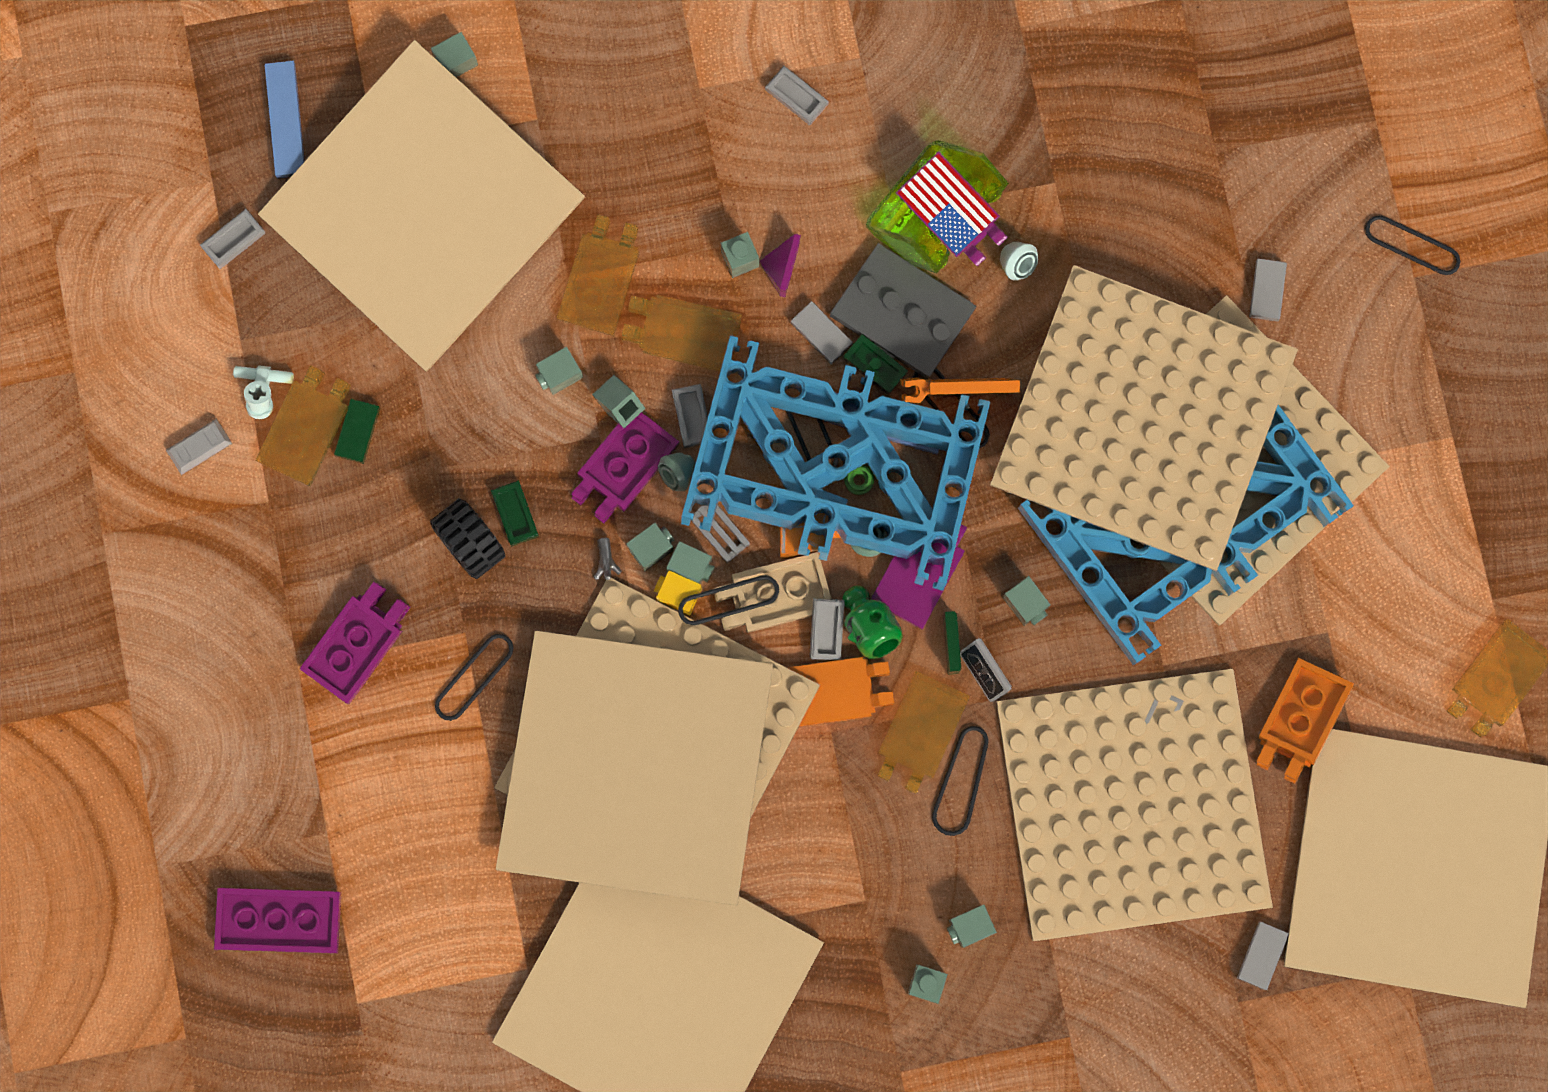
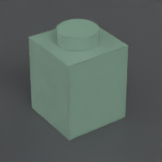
M462 32L431 48L434 58L455 77L478 66L476 56Z
M748 232L721 243V253L732 278L759 267V256Z
M567 347L536 364L539 371L535 375L543 390L549 388L552 395L583 378L579 366Z
M615 375L592 394L603 410L623 428L646 409L635 393Z
M654 523L626 543L642 569L647 571L674 551L671 545L674 538L665 526L660 529Z
M679 541L666 569L667 572L670 570L701 584L702 581H709L715 566L711 565L712 556Z
M1029 576L1002 597L1023 626L1029 622L1036 625L1048 616L1045 610L1051 604Z
M985 905L978 906L950 919L951 926L947 927L953 944L959 943L961 948L997 933Z
M916 965L907 994L939 1004L948 974Z

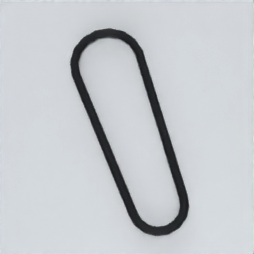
M978 726L967 727L961 732L933 809L932 820L934 826L939 832L948 836L963 833L971 821L989 742L987 733ZM972 730L978 731L983 735L984 745L967 819L964 826L959 830L946 831L938 824L937 811L965 734Z

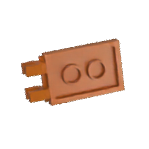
M915 377L900 379L901 386L911 387L914 385L915 392L912 395L900 394V400L910 403H921L927 394L1020 392V380L1014 378L924 380Z
M863 657L788 667V669L820 685L799 727L872 717L871 713H876L875 708L894 705L893 691L873 694L871 678L890 676L888 662L869 664L868 659L863 660Z
M1298 658L1259 735L1260 744L1264 747L1257 759V766L1268 771L1276 752L1291 759L1284 774V779L1295 784L1304 765L1309 768L1311 764L1315 765L1354 687V683Z

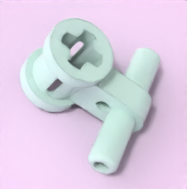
M258 365L257 368L235 366L233 370L235 378L255 380L244 389L247 412L255 419H264L273 411V401L269 387L270 382L291 384L294 380L293 372L271 370L269 366Z

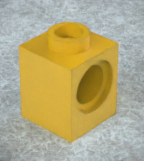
M669 570L666 577L660 576L654 592L658 593L656 597L658 602L678 610L684 598L701 593L702 585ZM698 598L686 602L683 607L684 614L691 615Z

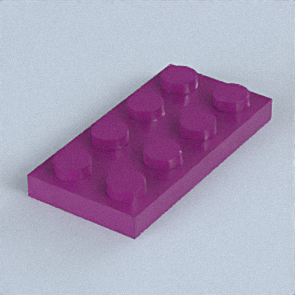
M218 888L214 950L338 953L341 892Z

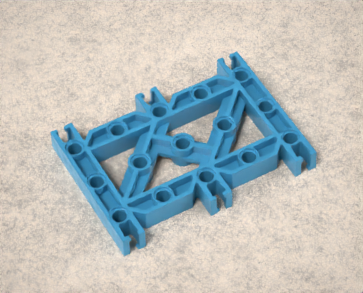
M730 336L684 505L681 524L690 525L691 520L694 518V514L691 513L694 503L709 507L707 517L704 516L703 523L700 522L699 528L710 531L719 501L723 504L728 514L787 529H792L804 522L805 526L798 554L809 556L810 550H808L809 543H807L810 533L824 535V547L819 546L817 552L820 553V560L827 561L834 531L838 532L846 544L860 546L905 559L921 552L914 583L923 585L924 580H928L929 574L924 572L927 562L941 565V576H939L937 582L933 583V588L943 591L950 572L990 401L979 399L978 414L980 416L978 422L965 420L963 413L964 410L969 409L970 404L967 403L970 396L961 394L952 424L945 412L884 396L868 403L867 400L875 373L866 370L865 378H861L860 383L865 386L863 392L859 393L855 390L847 389L848 381H851L852 374L856 373V368L846 365L837 395L830 384L825 381L770 367H764L752 373L759 343L748 341L749 358L746 363L733 361V352H739L740 346H738V337ZM730 374H738L743 380L733 383L727 377ZM789 388H794L800 392V395L795 398L789 397L785 391ZM845 403H853L857 406L858 410L848 412L843 408V405ZM771 407L844 425L851 437L839 444L830 445L823 453L805 462L795 447L792 436L785 431ZM740 417L763 451L764 459L771 464L785 489L726 475ZM909 417L914 420L916 425L912 427L904 426L901 423V419ZM722 428L728 432V435L724 438H718L712 432L715 429ZM967 432L972 436L973 440L965 442L958 434ZM887 436L946 451L933 508H931L912 478L909 466L900 459ZM774 443H781L785 446L786 450L776 453L770 446ZM831 458H839L843 461L844 465L835 468L829 464V460ZM868 463L878 479L880 489L888 495L902 519L829 501L822 488L834 481L844 479L848 473ZM891 472L898 473L902 480L900 482H892L887 478V474ZM705 483L711 485L713 491L703 494L697 487ZM954 487L959 491L960 495L958 497H950L946 494L945 489ZM765 498L771 502L772 506L762 509L756 505V501ZM818 513H824L829 517L830 521L821 524L815 520L814 516ZM883 528L887 531L888 536L884 539L877 538L873 534V530ZM933 543H941L945 546L946 552L942 554L936 553L931 545Z
M1279 405L1276 408L1263 444L1276 464L1257 461L1247 491L1277 495V497L1232 529L1225 548L1228 555L1227 562H1220L1217 571L1144 544L1142 549H1136L1131 545L1130 538L1048 507L1046 508L1050 514L1044 519H1040L1029 507L1031 503L1028 500L1018 507L1021 514L1132 665L1146 657L1144 653L1138 655L1129 641V638L1136 633L1149 646L1145 650L1148 654L1161 646L1144 621L1155 622L1210 583L1211 574L1214 575L1228 596L1235 593L1241 587L1238 584H1234L1226 568L1234 564L1245 577L1243 579L1245 583L1257 577L1258 574L1241 552L1251 553L1304 515L1307 512V505L1323 527L1337 519L1338 515H1342L1354 506ZM1275 432H1281L1286 436V445H1280L1275 441ZM1311 480H1318L1322 484V493L1312 491L1310 487ZM1327 495L1340 508L1332 516L1322 502V499ZM1263 514H1270L1274 517V528H1268L1263 524ZM1049 521L1057 522L1061 527L1060 534H1050L1046 529V523ZM1092 550L1182 565L1136 599L1129 602ZM1084 569H1090L1095 572V583L1088 584L1083 580L1082 571ZM1168 583H1175L1179 587V597L1173 598L1167 594L1166 586ZM1125 617L1131 621L1132 629L1129 633L1122 632L1119 629V618Z

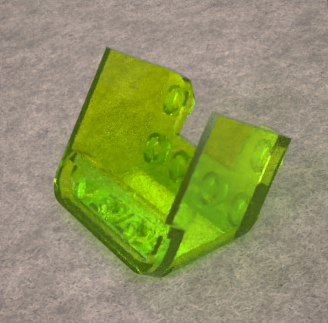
M941 140L934 141L923 149L866 222L867 229L877 239L907 262L936 274L947 264L950 251L945 245L940 244L941 240L908 207L896 192L938 151L988 203L997 201L1009 184L984 153Z

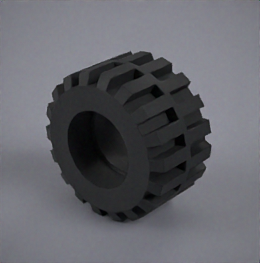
M460 498L430 520L432 529L463 569L475 579L481 577L506 557L503 547L473 508Z

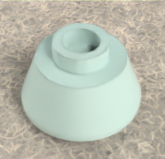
M1012 242L1002 249L1000 263L1007 277L1011 280H1021L1033 273L1038 264V252L1035 246L1028 243Z

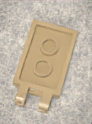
M816 552L809 554V556L804 555L732 574L733 583L762 575L770 576L777 581L779 594L777 599L769 605L723 617L721 621L724 631L745 625L747 633L811 617L813 598L831 599L822 563L819 559V553ZM760 580L714 593L716 602L733 598L735 608L738 609L771 599L775 593V587L768 580Z

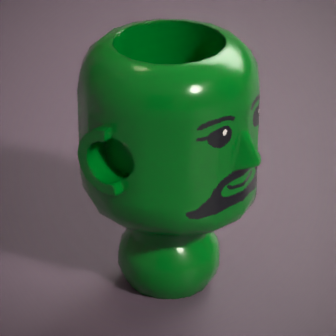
M860 585L853 586L842 596L844 607L851 611L844 621L845 627L850 634L848 640L854 642L860 653L867 658L876 659L884 657L900 645L903 638L902 629L886 603L880 600H869L870 595L865 587Z

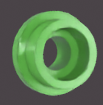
M862 465L848 473L844 478V483L849 492L855 495H863L871 490L874 476L869 468ZM862 476L865 480L864 484L856 485L853 481L854 477Z

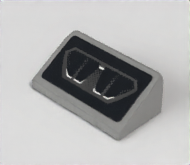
M976 639L961 650V658L990 702L997 700L1012 689L1011 684L982 639Z

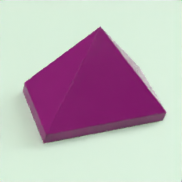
M799 234L792 235L759 261L781 297H786L800 245L801 235Z

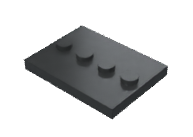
M878 243L831 311L830 317L859 336L863 334L874 344L893 355L895 359L926 379H929L977 306Z

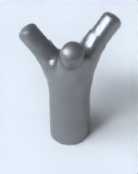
M601 538L598 540L599 567L594 575V579L599 580L604 572L605 579L610 580L611 569L618 575L622 570L612 559L610 539Z

